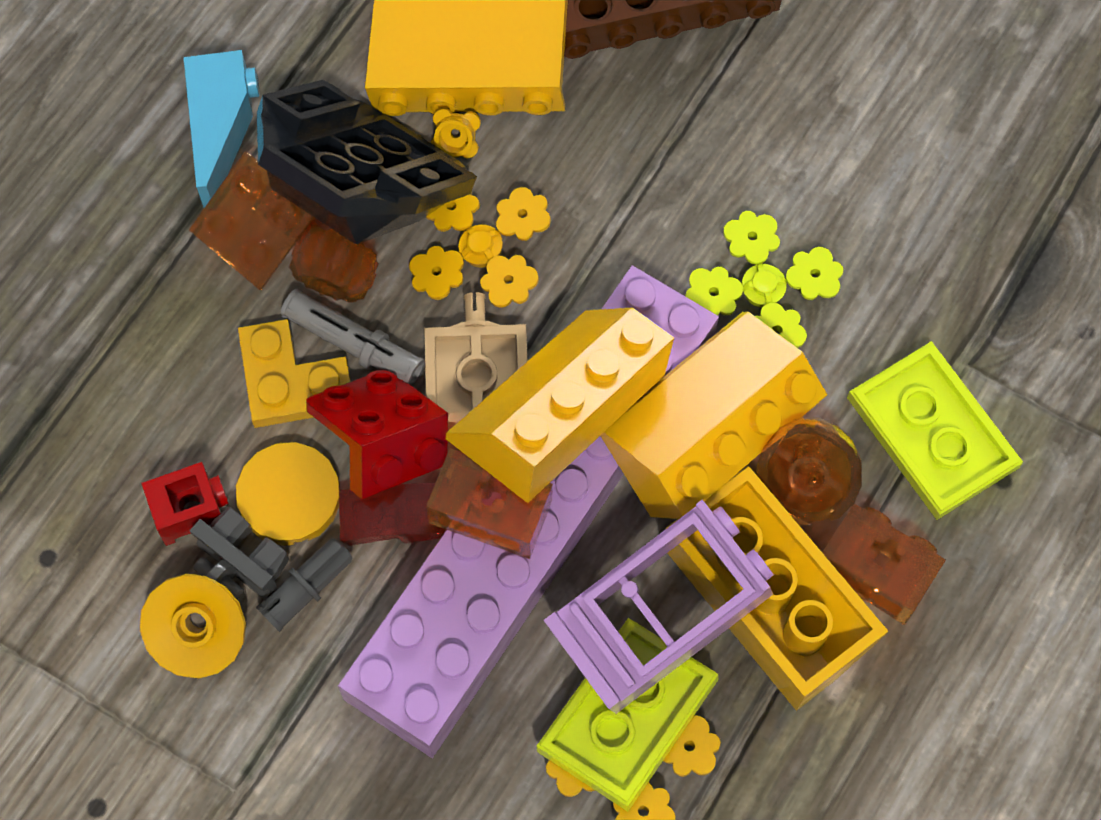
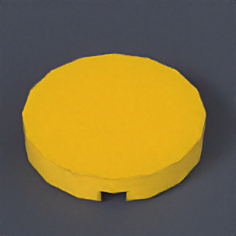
M297 442L277 443L257 452L243 466L236 484V505L242 517L251 525L252 532L262 540L267 537L280 546L295 545V542H302L306 539L310 541L320 536L334 521L341 503L339 478L330 460L317 449Z

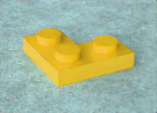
M288 319L238 328L251 419L254 428L314 418L306 411V399L308 397L321 393L328 387L340 386L351 382L346 356L296 365Z

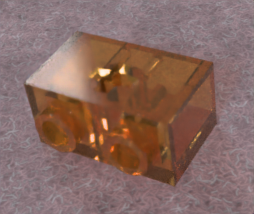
M450 448L426 506L428 521L432 525L530 559L552 503L553 484L549 483L527 503L464 453ZM493 492L501 494V499H495L491 506L483 504V499H489Z
M854 503L822 553L860 598L905 625L946 559L939 556L935 546L926 539L916 535L909 537L892 527L891 520L882 512L871 507L863 509ZM880 553L890 558L884 567L874 562Z

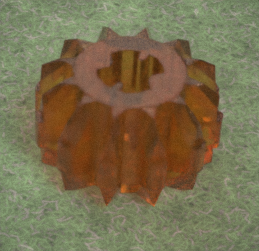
M314 227L309 231H304L301 240L296 242L291 254L293 258L289 268L292 271L293 277L297 281L304 283L306 288L319 292L321 296H329L335 301L342 299L352 303L364 299L368 289L372 288L377 276L375 272L379 263L376 260V254L373 250L366 248L364 243L356 245L333 229L324 230L320 227Z

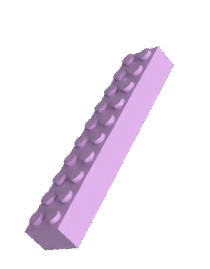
M633 265L602 307V309L633 307L674 337L665 375L716 334L719 320L718 315ZM600 436L529 503L521 499L491 474L486 473L339 683L338 687L344 701L429 757H434L624 475Z

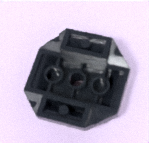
M325 80L262 95L257 110L258 165L267 171L271 189L356 245L419 222L445 203L467 196L472 192L477 176L467 171L466 167L459 160L361 100L351 98Z

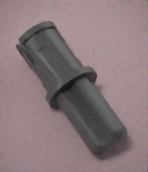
M334 538L330 539L297 571L291 568L288 571L291 576L256 608L280 632L313 598L317 602L321 599L318 593L352 562L353 557L340 541Z

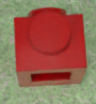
M202 462L141 483L156 529L166 546L176 543L175 539L191 534V528L200 519L209 525L221 514L220 508L229 505L219 475L209 478ZM190 501H198L200 503L197 506L183 510L184 505Z

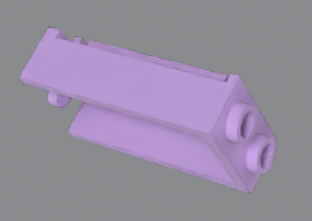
M701 500L696 504V507L575 599L544 619L552 633L607 708L617 714L773 595L771 587L766 581L774 576V574L754 549L746 555L733 539L740 531L721 506L712 512L706 503ZM698 530L743 590L674 642L638 594L639 589L636 583L631 580ZM620 588L626 598H631L667 645L665 650L644 666L599 607V604Z

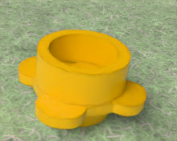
M448 108L438 109L433 115L436 130L431 143L452 157L472 158L475 156L479 149L475 136L476 130L481 125L480 117L473 111L458 114L452 113ZM453 129L459 130L460 136L454 137L451 131Z

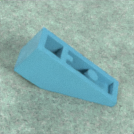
M242 50L183 57L196 186L204 210L213 209L217 203L253 118L251 98L259 97L256 69L246 68Z

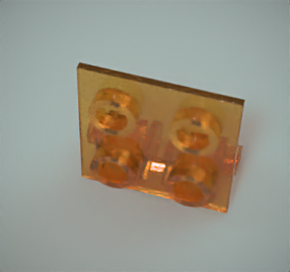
M245 151L189 231L256 288L262 290L298 239L303 237L306 241L311 240L317 234L319 225L315 222V217L272 190L267 171L258 165V160Z

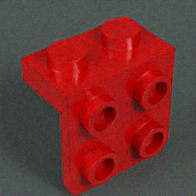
M376 370L370 372L365 377L346 384L328 387L323 392L306 399V411L349 445L350 490L361 499L447 466L448 441L445 438L448 432V412L410 384L398 379L393 372Z

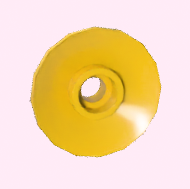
M184 574L166 579L149 594L141 609L140 633L146 650L161 667L177 676L199 679L218 674L234 662L245 642L246 621L239 601L226 586L208 576ZM190 614H200L206 621V627L199 628L194 626L190 620Z

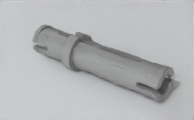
M299 289L291 291L282 305V318L296 323L323 340L359 359L360 366L368 370L376 368L393 372L398 379L403 380L412 387L423 373L425 359L417 357L390 342L389 335L383 331L376 330L372 332L343 316L341 313L305 295Z

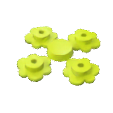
M744 211L740 214L739 220H731L726 223L723 235L730 242L729 251L732 256L737 258L745 256L749 263L756 265L746 271L742 283L736 278L728 277V271L723 267H715L711 272L704 268L696 269L690 275L689 284L691 288L686 291L685 297L719 316L720 313L723 315L733 314L736 309L735 301L744 293L745 298L752 305L762 308L760 316L755 317L772 330L778 331L779 335L799 348L805 343L807 338L806 330L799 325L800 314L792 309L785 311L777 302L784 296L787 284L794 289H801L802 297L807 300H813L818 295L823 298L835 297L840 290L838 279L843 274V266L839 262L833 261L832 254L828 249L815 247L809 254L798 252L794 255V266L788 269L785 278L778 268L762 264L767 260L769 252L777 250L780 245V239L775 235L777 231L776 220L770 215L763 214L757 217L752 211Z

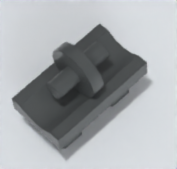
M231 507L223 511L209 525L200 519L191 528L190 532L198 539L197 546L218 563L213 565L205 557H202L194 566L196 572L201 576H208L226 586L236 599L242 595L244 589L233 581L235 576L264 600L278 589L275 580L280 576L289 561L285 550L266 537L249 557L246 556L237 547L252 531V528Z

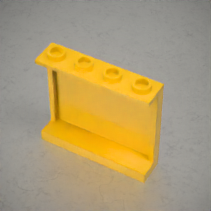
M374 0L365 90L372 107L390 116H400L406 112H430L434 114L440 108H448L452 113L473 111L490 116L498 115L502 112H527L532 115H545L551 111H565L562 83L568 0Z

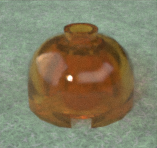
M819 417L797 418L781 426L765 444L757 461L756 475L798 525H812L813 521H823L830 518V522L838 519L855 504L862 487V459L852 437L837 424Z

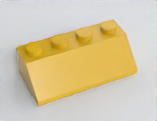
M633 307L585 310L446 433L445 439L521 499L529 503L665 376L674 337Z
M747 311L740 313L660 379L600 437L650 517L680 519L696 507L698 502L701 500L705 502L824 399L827 393L804 353Z
M748 466L723 485L705 503L712 512L719 506L724 509L740 531V533L733 537L745 555L754 549L772 571L774 576L766 582L771 587L773 595L729 629L797 711L837 680L888 633V630ZM698 530L667 553L714 611L743 590Z

